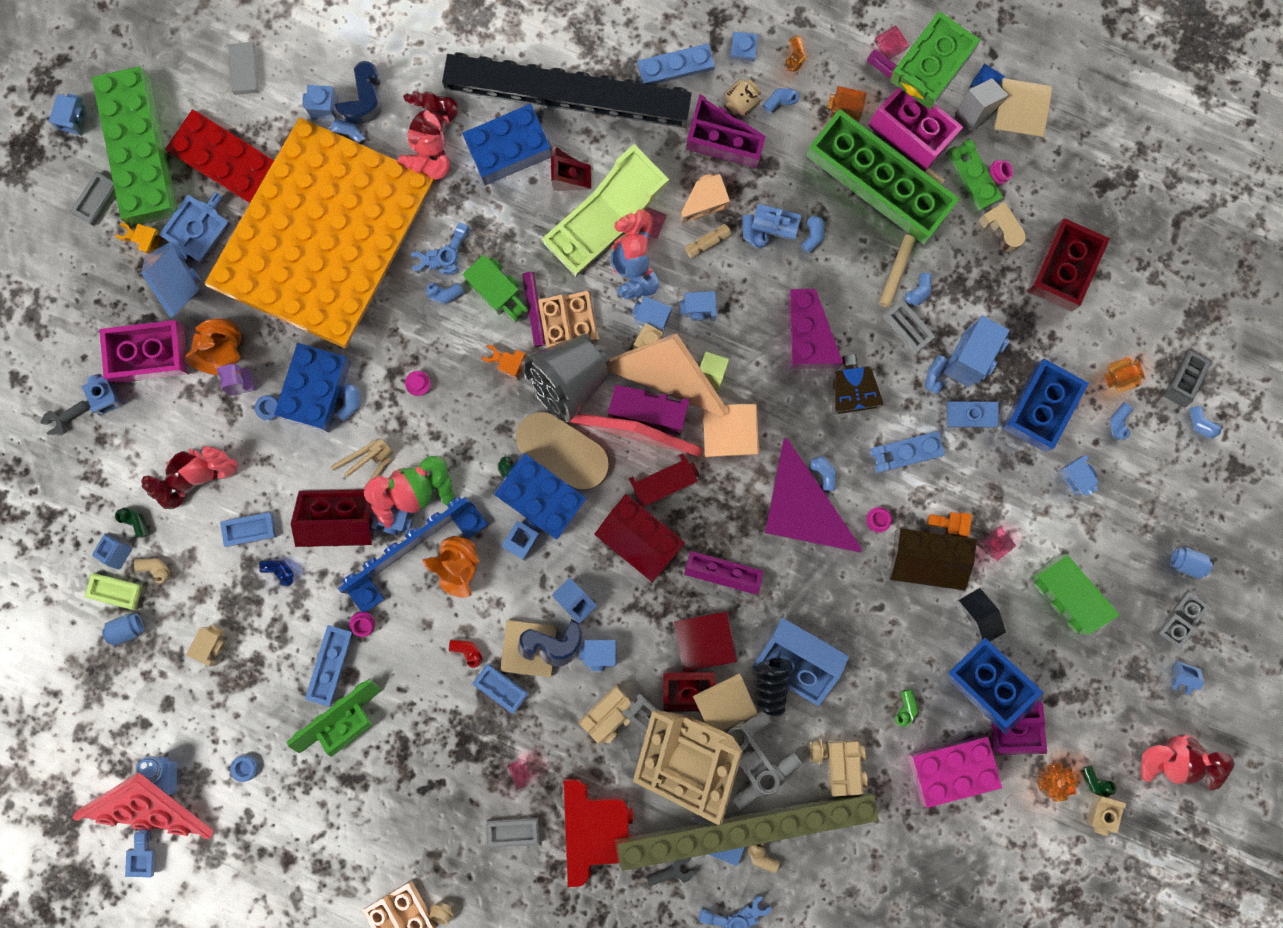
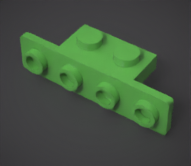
M370 679L361 682L347 696L337 700L334 706L316 716L313 722L304 729L297 731L286 742L288 747L301 753L319 740L326 754L333 757L373 726L362 706L380 693L381 689Z

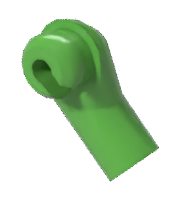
M913 689L900 692L904 705L895 716V722L900 727L909 726L918 714V706Z

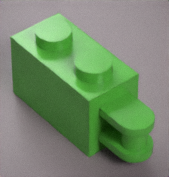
M483 254L462 276L498 315L504 311L516 323L518 321L517 318L523 312L525 314L528 312V309L518 299L520 293L517 288L520 285L511 275L506 277L500 271L502 266L493 257L488 259ZM514 302L516 306L510 311L507 307Z

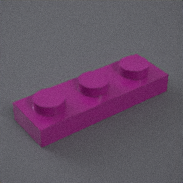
M690 551L684 575L758 595L763 571Z

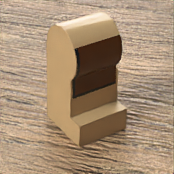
M1005 202L985 213L979 220L983 228L989 225L999 237L1001 248L1007 252L1017 250L1025 241L1024 230Z

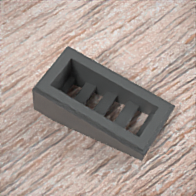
M1188 350L1169 383L1164 397L1184 408L1193 402L1211 361ZM1190 362L1200 367V371L1188 365V363ZM1186 371L1187 373H1189V374L1195 376L1196 378H1193V377L1187 375V374L1184 373V372ZM1180 380L1190 385L1191 387L1184 385L1180 382Z

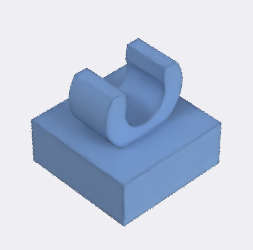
M1176 660L1172 667L1174 674L1172 679L1173 690H1177L1178 686L1183 684L1186 685L1184 690L1187 695L1192 693L1193 688L1200 691L1205 683L1201 669Z

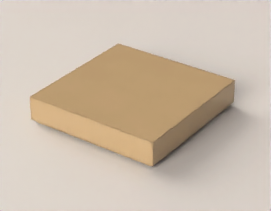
M507 620L500 671L551 677L553 666L545 663L538 653L535 655L534 660L530 661L523 658L518 651L520 635L528 629L556 638L558 626Z
M740 673L693 696L705 723L721 731L758 714Z

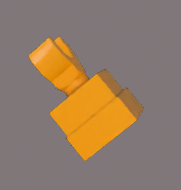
M120 223V226L127 230L124 236L115 235L120 241H132L138 245L137 249L145 255L160 247L163 237L159 235L160 232L158 230L137 224L134 231L126 223Z

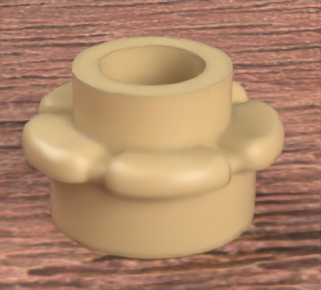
M821 739L810 741L809 757L811 762H818L821 765L823 759L828 758L827 744H823Z
M438 902L430 907L431 913L429 918L438 924L448 925L450 919L454 918V914L451 913L452 908L449 905Z

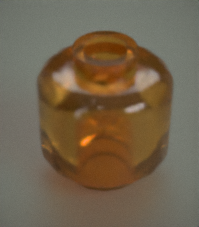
M1130 356L1110 362L1107 366L1108 373L1104 374L1108 387H1114L1119 393L1139 387L1142 382L1141 379L1145 378L1139 360H1133Z

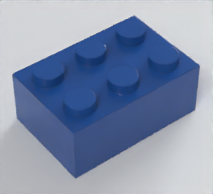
M531 104L462 132L485 186L551 158V147Z
M297 343L274 415L286 421L329 433L351 361L345 356Z
M1042 359L1034 366L1001 429L1045 453L1053 450L1089 383L1052 362Z
M526 453L520 454L492 493L556 540L587 499Z
M986 638L948 672L949 681L1005 735L1043 700L1044 692Z

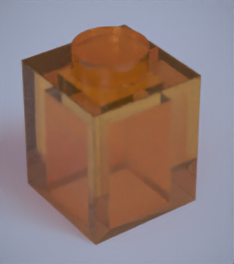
M838 86L835 94L830 93L827 108L831 109L829 118H832L841 109L859 123L867 92Z

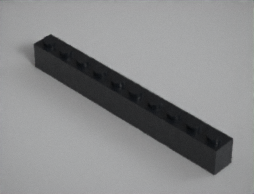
M461 52L447 54L442 79L445 91L685 129L687 128L692 92L682 87L669 89L663 88L662 85L657 83L644 85L632 79L624 81L614 80L613 77L607 75L593 77L581 71L574 74L568 73L561 68L543 69L536 64L523 66L517 65L516 62L511 60L498 62L486 56H480L479 58L469 57Z

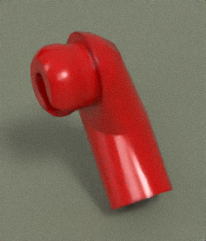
M450 639L449 652L462 653L470 668H476L480 665L482 654L474 642Z

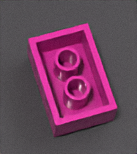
M899 87L877 109L868 123L872 130L924 172L948 148L963 128L962 125L936 104L930 110Z
M171 320L99 329L103 378L115 384L189 375L188 364L184 360V356L187 354L185 326L178 321Z
M977 735L907 754L921 805L926 808L1002 788L987 736Z

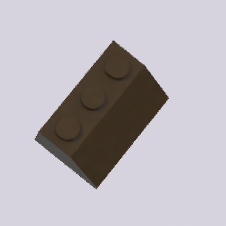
M903 528L895 530L889 580L965 591L974 566L977 539Z

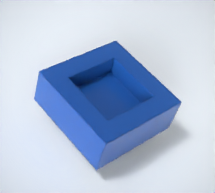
M984 63L969 87L973 88L992 78L1000 85L1002 78H1005V76Z

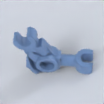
M459 222L450 244H446L441 249L426 251V255L418 251L411 253L412 258H421V264L412 266V269L416 272H421L426 267H429V270L443 267L445 269H440L439 273L444 276L459 272L456 266L459 260L458 248L469 235L471 230L468 228L469 226Z
M759 894L752 899L750 907L746 904L736 914L724 917L711 911L700 909L698 920L704 924L717 925L724 928H750L759 922L757 917L768 915L771 907L767 905L764 909H758L757 905L763 899Z

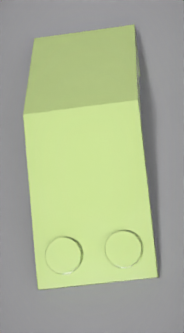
M633 144L616 160L615 166L593 194L542 238V243L575 277L578 276L608 249L614 241L624 234V232L616 231L614 228L615 222L629 213L635 214L639 209L645 210L669 182V179Z

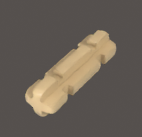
M722 224L716 228V231L712 230L698 238L696 243L692 242L686 245L685 251L687 255L693 259L699 255L700 251L703 253L720 243V240L724 241L731 236L730 229L726 224Z

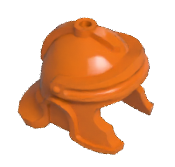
M224 318L205 320L195 327V331L199 333L194 334L192 349L184 356V360L188 365L207 374L219 375L217 368L227 364H236L239 361L240 356L236 348L241 344L242 337L240 329L235 323Z
M458 536L448 537L440 543V551L437 557L424 558L422 562L429 571L435 572L440 577L439 585L442 590L456 597L467 598L472 595L469 584L472 582L479 564L476 545L466 538Z

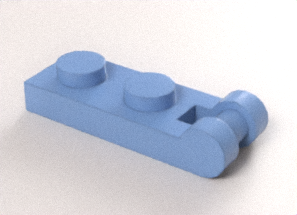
M938 431L870 449L871 455L876 460V473L945 455ZM890 452L892 461L886 462L884 454Z

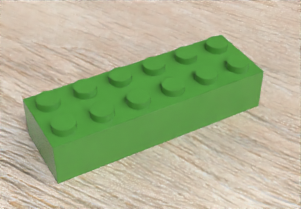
M141 66L92 77L121 220L130 227H134L137 224L142 225L171 218L178 208L150 76Z
M841 109L836 112L809 146L806 157L907 233L914 236L923 245H925L960 199Z

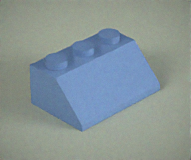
M781 618L752 668L759 671L758 664L771 658L788 660L791 663L788 689L819 706L841 677L849 656L786 619Z

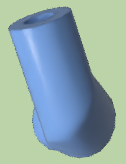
M779 88L773 92L762 107L771 114L778 105L796 104L800 96L794 89Z
M340 119L332 122L330 131L339 135H349L352 141L361 145L367 141L355 123Z
M811 216L807 220L810 236L801 244V247L808 254L825 238V223L821 217Z
M430 283L426 287L427 297L432 301L447 304L464 294L459 283L448 289L439 287L436 283Z
M352 384L344 385L341 390L345 405L336 415L343 422H346L360 407L359 390Z
M1202 406L1189 408L1195 432L1207 438H1215L1221 434L1222 429L1219 424L1204 418Z
M825 457L813 458L810 462V467L813 471H819L823 476V491H835L836 470Z

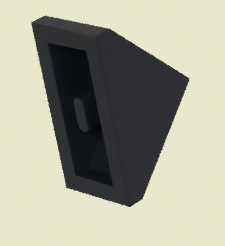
M981 588L957 600L981 641L986 638L990 642L1006 633L999 609Z

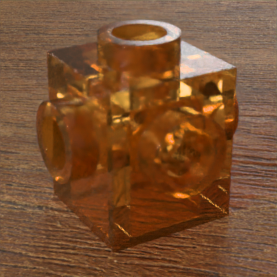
M1062 762L1047 764V768L1038 769L1039 777H1037V783L1042 795L1052 798L1055 802L1066 801L1069 795H1076L1075 787H1078V779L1076 773L1072 772V768L1064 766ZM1059 779L1061 781L1062 787H1058L1057 785Z

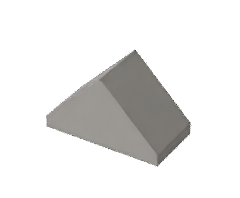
M992 78L969 89L955 115L972 132L1009 95Z

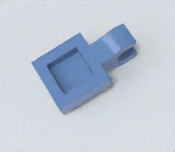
M140 829L139 832L134 833V849L126 850L125 877L151 878L154 876L155 849H148L151 831Z

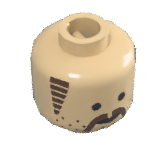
M739 79L725 92L724 97L727 103L724 106L733 116L739 114L746 117L760 104L761 99L759 95L761 91L750 79L746 81Z

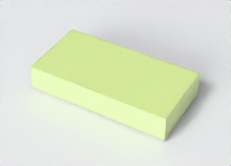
M91 573L84 598L136 610L143 585Z

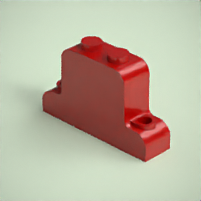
M565 778L563 784L568 887H580L586 883L587 879H592L591 865L618 864L615 839L634 836V834H629L628 824H633V808H628L627 802L622 797L589 798L588 784H584L579 778Z

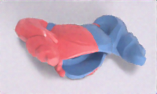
M644 209L637 210L635 214L629 213L621 217L614 225L616 231L626 233L614 241L615 245L611 246L614 251L610 256L614 272L619 276L629 278L628 283L620 285L617 293L624 299L650 296L655 294L659 288V279L650 269L649 259L646 255L653 220L650 213Z

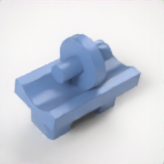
M758 204L751 229L795 240L801 215L784 211L781 208Z

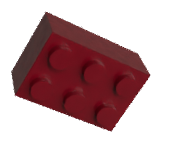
M1063 218L1055 226L1026 292L1073 312L1081 306L1110 238Z

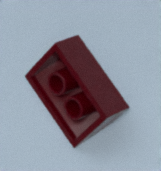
M365 489L298 491L290 524L295 547L372 545L375 529H372L371 526L375 514L371 508L372 504L365 499Z
M627 494L622 497L594 533L597 538L652 583L685 544L682 539Z

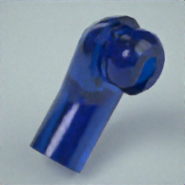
M281 560L260 561V573H274L279 579V583L285 587L293 583L294 573L286 562Z

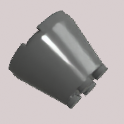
M585 333L532 353L521 362L525 378L532 380V385L537 392L535 394L536 397L558 420L563 417L566 422H569L578 415L609 376L606 365L609 362L608 356L603 350L598 351L590 337Z

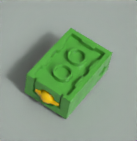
M938 11L893 70L890 82L931 110L975 52L980 39Z

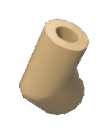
M158 558L135 559L134 561L135 571H150L153 577H155L154 581L156 583L162 584L170 577L168 567Z
M764 843L748 847L752 863L755 866L772 873L777 872L780 861L767 856Z

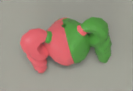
M428 456L421 462L419 467L397 469L388 478L383 476L372 478L364 490L366 501L372 504L371 508L374 514L385 525V528H389L393 524L394 519L391 510L393 506L407 513H417L428 505L433 489H436L437 495L445 505H448L453 500L455 494L452 488L453 482L448 475L446 462L438 456Z

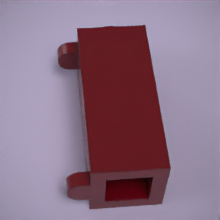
M684 453L679 455L681 461L637 482L633 476L628 478L640 505L646 508L697 484L696 477L700 475L694 462L689 464Z

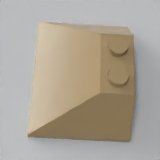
M652 711L633 782L717 825H721L743 751L733 736L689 715Z

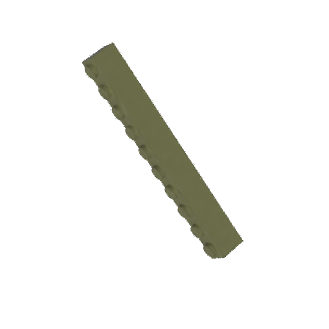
M864 791L862 795L838 796L724 818L721 825L709 821L615 839L619 867L622 871L876 822L879 821L874 794Z

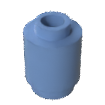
M1177 547L1171 556L1170 566L1175 567V570L1201 579L1203 576L1209 575L1212 569V562H1210L1209 555L1187 547Z
M126 614L106 622L102 635L106 643L118 646L139 637L140 633L144 632V625L138 614Z

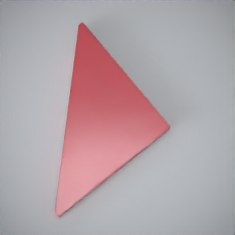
M579 413L569 421L577 425L687 455L701 457V447L636 421Z
M139 772L76 810L72 817L77 821H80L81 818L96 820L95 823L116 826L117 823L132 825L131 828L152 831L153 828L168 830L167 833L183 836L193 833L201 835L204 839L211 838L214 831Z

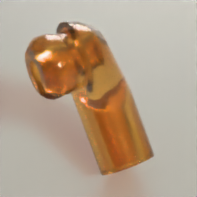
M800 35L789 39L793 52L789 59H786L785 66L791 72L801 69L807 59V53Z

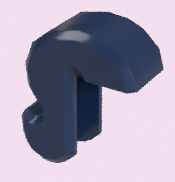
M361 61L354 67L359 101L335 104L341 118L355 124L371 121L381 111V97L374 86L375 84H381V78L375 65L368 61Z
M573 619L570 621L563 641L528 629L520 635L518 651L523 658L530 661L534 660L535 655L538 653L545 663L551 666H564L570 663L577 654L582 639V631L579 624Z

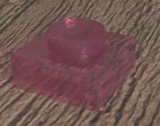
M896 25L875 37L874 40L881 53L888 59L895 57L909 47L908 42Z
M647 207L645 210L650 213L653 220L649 236L658 239L667 214Z
M998 526L979 542L994 562L999 561L1017 546L1001 526Z
M519 759L509 763L507 766L517 790L527 786L529 783L527 779L531 778L527 765L525 763L521 764Z

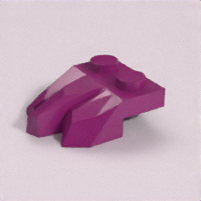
M1042 702L1036 705L1007 735L991 722L994 756L1047 754L1045 716Z

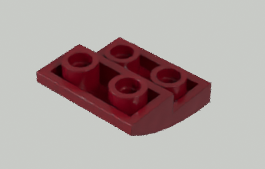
M728 611L674 621L683 672L737 662Z

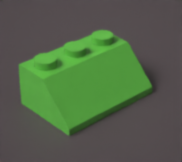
M1068 555L1052 557L1031 576L1035 581L1033 583L1035 588L1041 594H1047L1052 600L1050 604L1057 613H1063L1069 620L1067 622L1068 626L1076 634L1089 635L1120 615Z

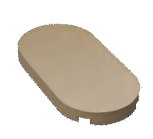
M546 412L533 413L524 418L519 424L516 432V443L520 452L526 453L572 488L578 490L594 488L605 479L608 473V457L606 452L599 444L573 427Z

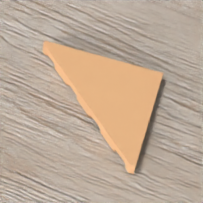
M677 333L609 358V362L606 364L608 371L674 398L680 400L682 398L688 399L690 404L717 415L725 416L728 412V409Z

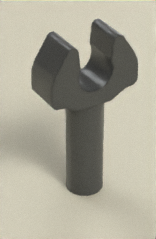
M82 400L61 414L48 411L44 414L40 423L47 425L55 420L56 426L49 430L47 435L61 436L67 432L66 422L89 408Z
M691 859L676 860L672 867L647 876L649 886L674 877L679 878L683 883L689 881L694 876L695 869L682 872L679 868L681 864L687 863Z

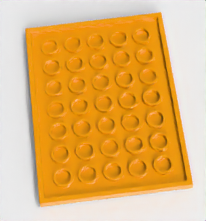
M299 117L206 279L205 284L213 290L346 349L433 186L434 178L429 177L424 172L419 174L412 169H407L404 165L398 164L395 159Z

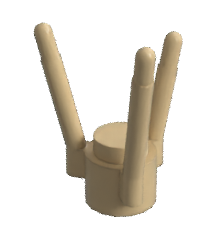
M381 438L376 441L372 440L367 446L332 465L331 470H335L360 455L367 453L368 455L345 472V476H350L370 459L376 464L381 461L369 479L370 481L372 478L378 477L384 467L392 461L389 456L393 451Z

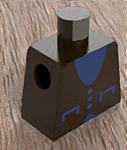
M856 354L842 356L844 370L835 371L832 377V414L837 415L878 409L883 406V400L872 368L870 366L859 368Z

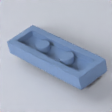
M709 43L637 61L641 81L644 85H649L650 83L658 84L711 71L715 67Z
M327 625L305 700L328 707L332 706L352 640V631Z

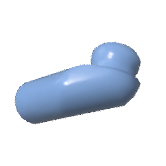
M754 215L742 216L743 238L755 248H763L769 242L768 235L751 229Z
M919 274V286L905 294V302L908 305H920L929 298L932 274Z
M938 355L927 372L925 387L927 391L930 390L933 394H937L943 387L942 382L938 381L937 378L948 363L944 356Z
M1125 402L1120 405L1109 420L1111 434L1118 440H1125L1130 436V430L1126 427L1125 419L1133 411V408Z

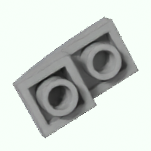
M1187 590L1170 612L1158 633L1181 649L1196 630L1195 625L1210 606Z

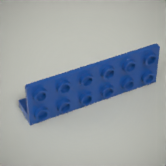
M459 496L447 505L449 509L441 514L436 512L426 520L427 525L421 529L415 527L405 535L407 539L402 543L397 544L395 542L384 550L385 555L381 558L376 559L374 557L362 566L364 568L363 571L356 575L351 573L341 581L343 585L338 590L341 593L349 594L360 611L369 612L385 600L371 580L374 576L452 520L468 540L487 527L488 523L471 500L467 497L461 499Z

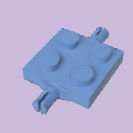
M214 192L206 204L187 195L159 235L169 242L172 241L175 247L180 246L186 256H190L203 264L231 225L215 210L224 198L217 192Z

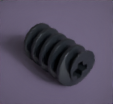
M771 658L758 664L756 698L753 703L756 708L762 710L767 715L781 716L785 712L791 663L788 660Z

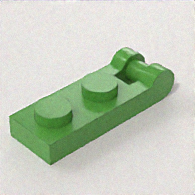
M967 139L957 148L954 146L947 150L950 161L979 212L1002 200L1003 196L976 151V146L972 139ZM967 154L969 160L964 163L961 156Z

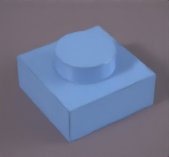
M733 32L730 59L755 61L758 34Z

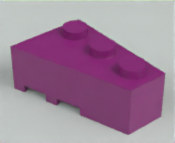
M699 94L687 137L686 150L757 169L766 136L740 119H735L726 113V110L720 106L718 108L706 100V97Z
M790 289L788 293L789 369L840 368L843 362L816 289Z
M615 385L608 417L636 421L671 436H681L690 400L682 398L680 402L669 399L668 395L659 394L657 396L646 393L644 390Z

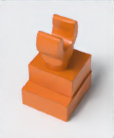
M487 345L486 347L493 351L494 354L491 358L482 356V360L488 364L499 363L497 369L500 373L519 380L522 373L521 362L527 357L526 354L515 350L514 355L505 351L502 354L494 346Z
M950 512L948 513V518L930 514V516L928 515L927 526L946 528L945 535L968 538L972 514Z

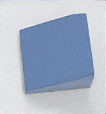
M105 533L92 556L103 564L119 570L132 548Z

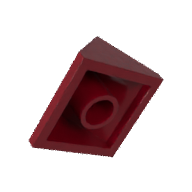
M663 672V711H700L693 696L715 686V672Z

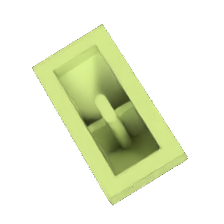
M705 351L700 369L716 393H718L729 359Z

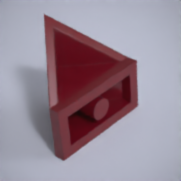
M552 143L551 182L553 191L590 190L591 165L582 163Z

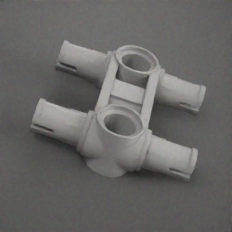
M763 711L745 723L743 721L737 723L725 732L729 735L734 732L743 734V742L739 745L743 751L739 765L750 781L748 786L731 798L739 810H742L758 797L760 799L762 797L765 798L767 795L776 792L778 787L784 784V778L803 765L794 752L776 765H771L753 740L755 734L772 723L768 715ZM764 775H772L774 778L773 784L768 788L760 785V780Z

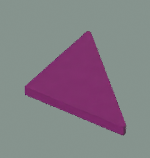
M783 438L765 534L861 553L862 548L787 438Z

